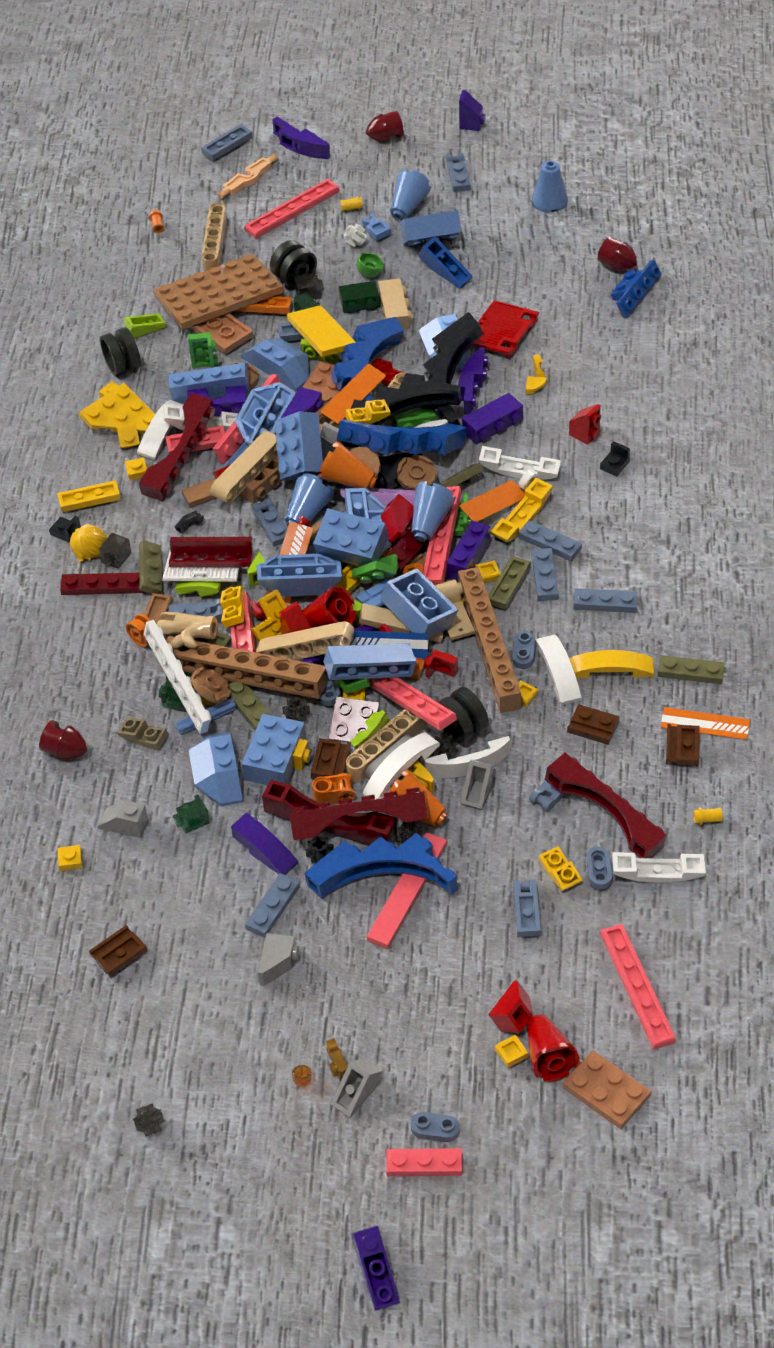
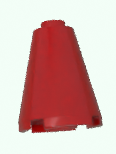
M343 587L327 589L302 610L311 628L338 622L352 624L356 618V610L353 611L352 605L355 604L354 599Z
M546 1015L533 1016L528 1021L526 1028L534 1075L537 1078H543L546 1082L566 1078L570 1075L569 1070L573 1066L576 1069L579 1064L580 1057L577 1049Z

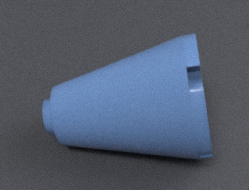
M552 160L542 164L532 195L534 207L542 212L551 213L555 209L560 211L568 203L560 166Z
M404 169L397 176L390 213L396 220L407 218L429 194L432 188L429 186V179L416 170L407 172L408 169Z
M303 473L302 476L299 475L285 517L287 526L289 522L299 523L300 516L311 521L332 500L334 496L332 487L329 484L327 487L323 485V479L313 474Z
M420 482L416 487L411 533L416 540L421 542L432 538L456 499V496L452 497L453 492L436 483H433V486L426 485L427 482Z

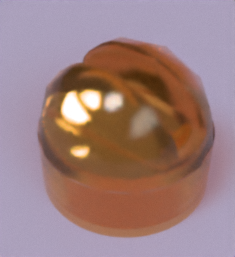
M306 1065L296 1066L292 1070L293 1082L300 1087L307 1086L312 1079L311 1069Z

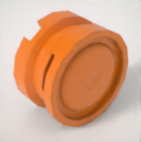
M140 613L133 620L129 621L125 628L129 637L137 645L146 647L149 643L144 636L146 622L151 620L146 615Z

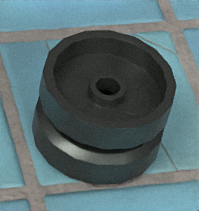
M288 240L280 244L270 260L271 272L291 288H300L312 278L317 267L316 256L295 240Z
M127 327L116 330L115 336L111 333L100 336L99 341L102 354L113 375L125 372L126 367L131 370L141 366L138 347Z
M460 687L452 692L450 697H444L438 701L439 704L456 713L457 720L443 730L457 743H464L473 736V733H479L489 725V718L482 702L466 687Z

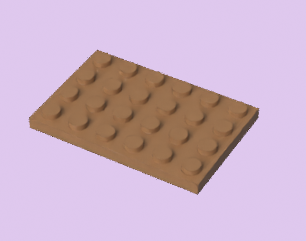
M248 254L237 260L228 261L226 264L211 267L204 272H198L190 277L178 279L176 282L168 285H161L159 288L154 289L153 293L154 297L183 330L284 292V287L254 254Z

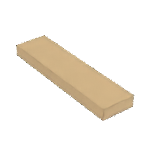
M362 603L360 624L380 628L385 623L393 632L412 633L391 610ZM443 631L429 637L428 640L441 643Z

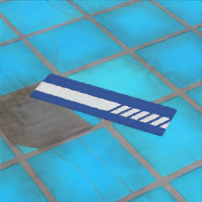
M354 631L350 645L410 643L415 658H427L428 656L427 633Z

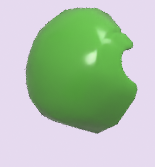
M362 252L357 258L356 266L358 272L367 278L377 277L384 269V263L377 254Z

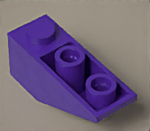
M372 1226L351 1233L374 1309L378 1310L400 1303L379 1227Z

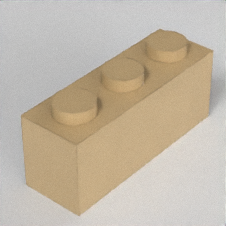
M400 278L378 281L379 299L384 319L396 317L403 329L409 330V322H412L411 310H407L409 309V300L405 298L406 288L402 286Z

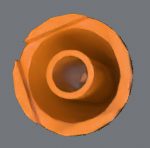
M336 441L333 445L335 450L334 452H328L320 468L322 473L318 477L353 488L372 489L377 481V478L374 477L375 472L344 445Z
M406 769L402 773L405 777L402 781L397 779L389 792L397 791V795L405 794L406 789L419 787L420 791L425 790L430 817L429 819L417 821L433 827L437 824L441 825L447 817L445 813L446 807L411 771Z

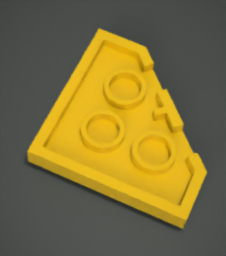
M122 383L79 412V417L93 430L105 428L111 429L112 432H117V428L136 425L137 432L140 435L145 434L155 416V413L125 383Z

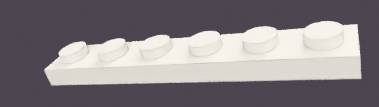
M154 620L146 622L144 636L199 734L208 732L211 715L207 709H204L200 695L195 693L192 688L190 678L184 674L180 660H176L172 646L166 642L161 627H158Z

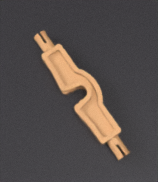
M273 153L267 159L262 157L246 167V174L248 176L240 173L236 174L223 185L224 189L217 193L218 198L223 199L228 194L234 195L244 187L255 184L262 174L272 168L271 164L278 160L277 155Z

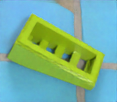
M160 313L131 316L124 319V327L129 329L133 338L166 327V323Z

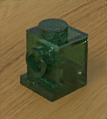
M307 292L293 297L294 312L320 305Z
M198 794L194 796L195 800L177 807L176 814L173 815L176 826L182 827L185 834L210 823L208 810Z

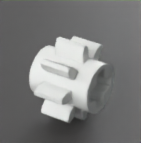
M359 224L355 226L350 225L344 233V237L347 238L345 242L353 247L356 245L361 246L367 237L364 233L366 229Z

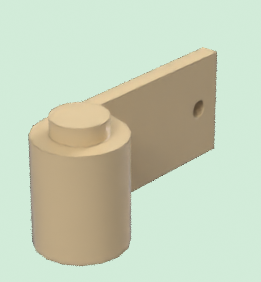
M454 579L434 585L458 609L452 626L446 629L450 640L475 634V630L461 601V595L464 594L461 583H457Z

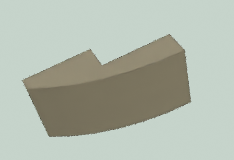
M126 717L117 732L118 736L130 742L156 750L161 748L169 734L166 728L148 726L145 719Z

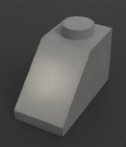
M127 800L106 808L98 828L141 838L148 822L145 804Z
M266 934L258 970L260 986L267 985L292 969L293 960H297L299 955V946L295 945L294 936Z
M365 1058L350 1062L330 1104L348 1117H351L373 1093L383 1070Z

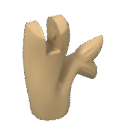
M163 612L157 622V626L161 627L164 635L180 634L171 641L172 649L183 645L188 648H195L197 643L194 638L215 639L218 629L215 616Z

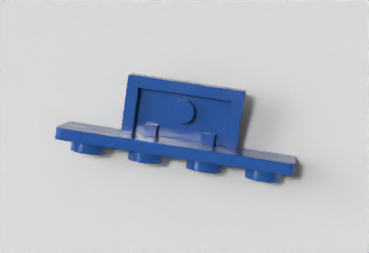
M650 260L643 270L627 272L612 291L611 296L613 300H618L617 306L624 318L631 314L661 276V271L655 260Z

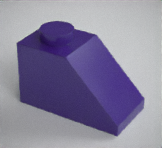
M462 90L459 99V129L480 131L482 124H485L486 114H483V106L466 90Z

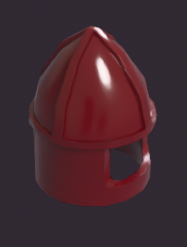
M393 111L379 114L368 124L365 133L371 139L379 142H389L390 137L397 135L398 138L403 137L404 129L399 113Z
M610 236L601 244L597 260L609 266L612 270L623 271L637 266V256L633 248L626 242H621Z
M50 720L47 723L39 741V749L41 751L51 754L58 759L65 760L78 758L87 752L86 742L77 729L70 725L65 729H61L59 723L54 720Z

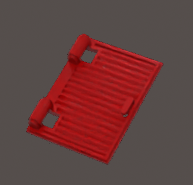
M494 300L478 321L484 335L472 345L503 353L506 358H511L517 350V344L527 330H531L536 324L539 312ZM527 315L530 316V319H523V317ZM504 343L510 344V347L507 348L503 347L502 345Z

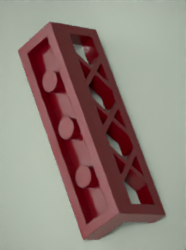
M170 537L169 541L171 552L169 567H250L254 555L252 537Z

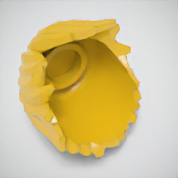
M86 524L76 528L75 532L72 533L70 547L77 559L83 562L85 558L90 561L91 558H100L106 554L109 546H111V542L109 541L110 537L106 536L102 529Z

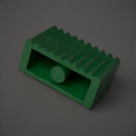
M376 281L339 286V298L343 313L380 307Z

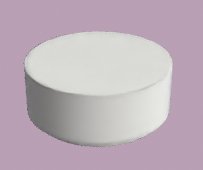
M528 470L521 477L519 487L525 491L533 480L537 478V475Z

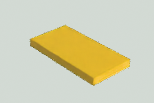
M321 305L287 314V320L321 357L344 352L347 344L355 343L351 336Z

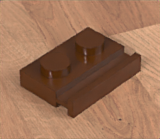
M578 704L571 723L567 727V733L609 745L610 739L613 737L618 726L620 716Z
M667 724L666 764L673 762L676 765L698 766L700 726L679 724L671 726V724Z
M319 738L310 773L311 778L316 779L317 777L345 773L346 759L350 753L351 743L342 744L341 741Z
M126 925L89 950V954L96 960V963L111 977L146 953L147 946Z

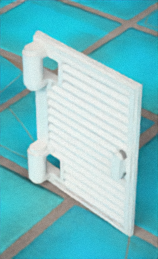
M169 551L162 581L237 582L240 567H169L171 554Z

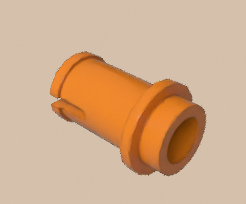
M153 210L149 214V220L152 222V228L155 233H161L164 230L163 214L159 210Z

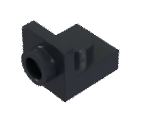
M613 441L611 443V452L600 463V469L617 477L629 463L630 448Z
M60 516L49 529L50 535L70 543L72 533L75 532L76 528L81 527L79 517L74 516L71 520Z

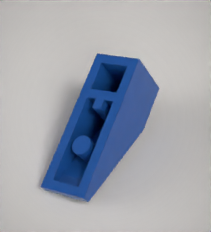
M436 236L421 248L418 255L420 259L432 271L457 288L462 287L473 277Z

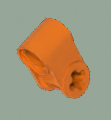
M342 773L333 776L317 777L312 782V799L318 803L330 802V804L339 803V800L352 798L353 801L356 793L351 785L353 782L352 776Z

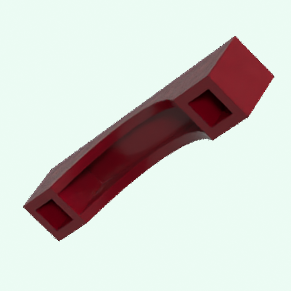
M190 393L182 407L185 427L180 442L166 458L147 468L139 482L142 495L163 502L166 495L171 493L174 481L180 477L183 465L187 464L192 449L197 447L200 435L204 434L209 419H212L215 414L213 401L210 398Z
M564 752L547 767L545 781L560 793L588 799L607 810L622 828L629 850L639 858H652L664 847L667 834L664 833L663 829L654 825L642 812H638L626 799L617 795L609 785L596 778L593 772L580 765L576 758Z
M273 779L270 780L262 795L264 812L290 820L289 813L295 812L294 807L308 805V809L317 808L316 804H318V802L302 794L292 785ZM376 811L351 813L334 820L323 831L371 845L379 837H382L387 842H393L397 834L396 817Z
M419 787L406 789L405 794L397 795V791L383 793L384 797L375 798L373 794L361 796L362 801L353 802L352 798L339 800L338 805L330 806V802L316 804L317 808L308 809V805L294 807L295 812L289 813L293 840L316 837L334 820L359 811L383 812L395 816L404 822L429 819L425 790L420 791Z

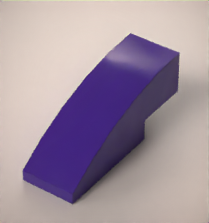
M247 812L231 826L232 837L249 848V852L253 857L277 874L286 875L298 864V860L285 845Z

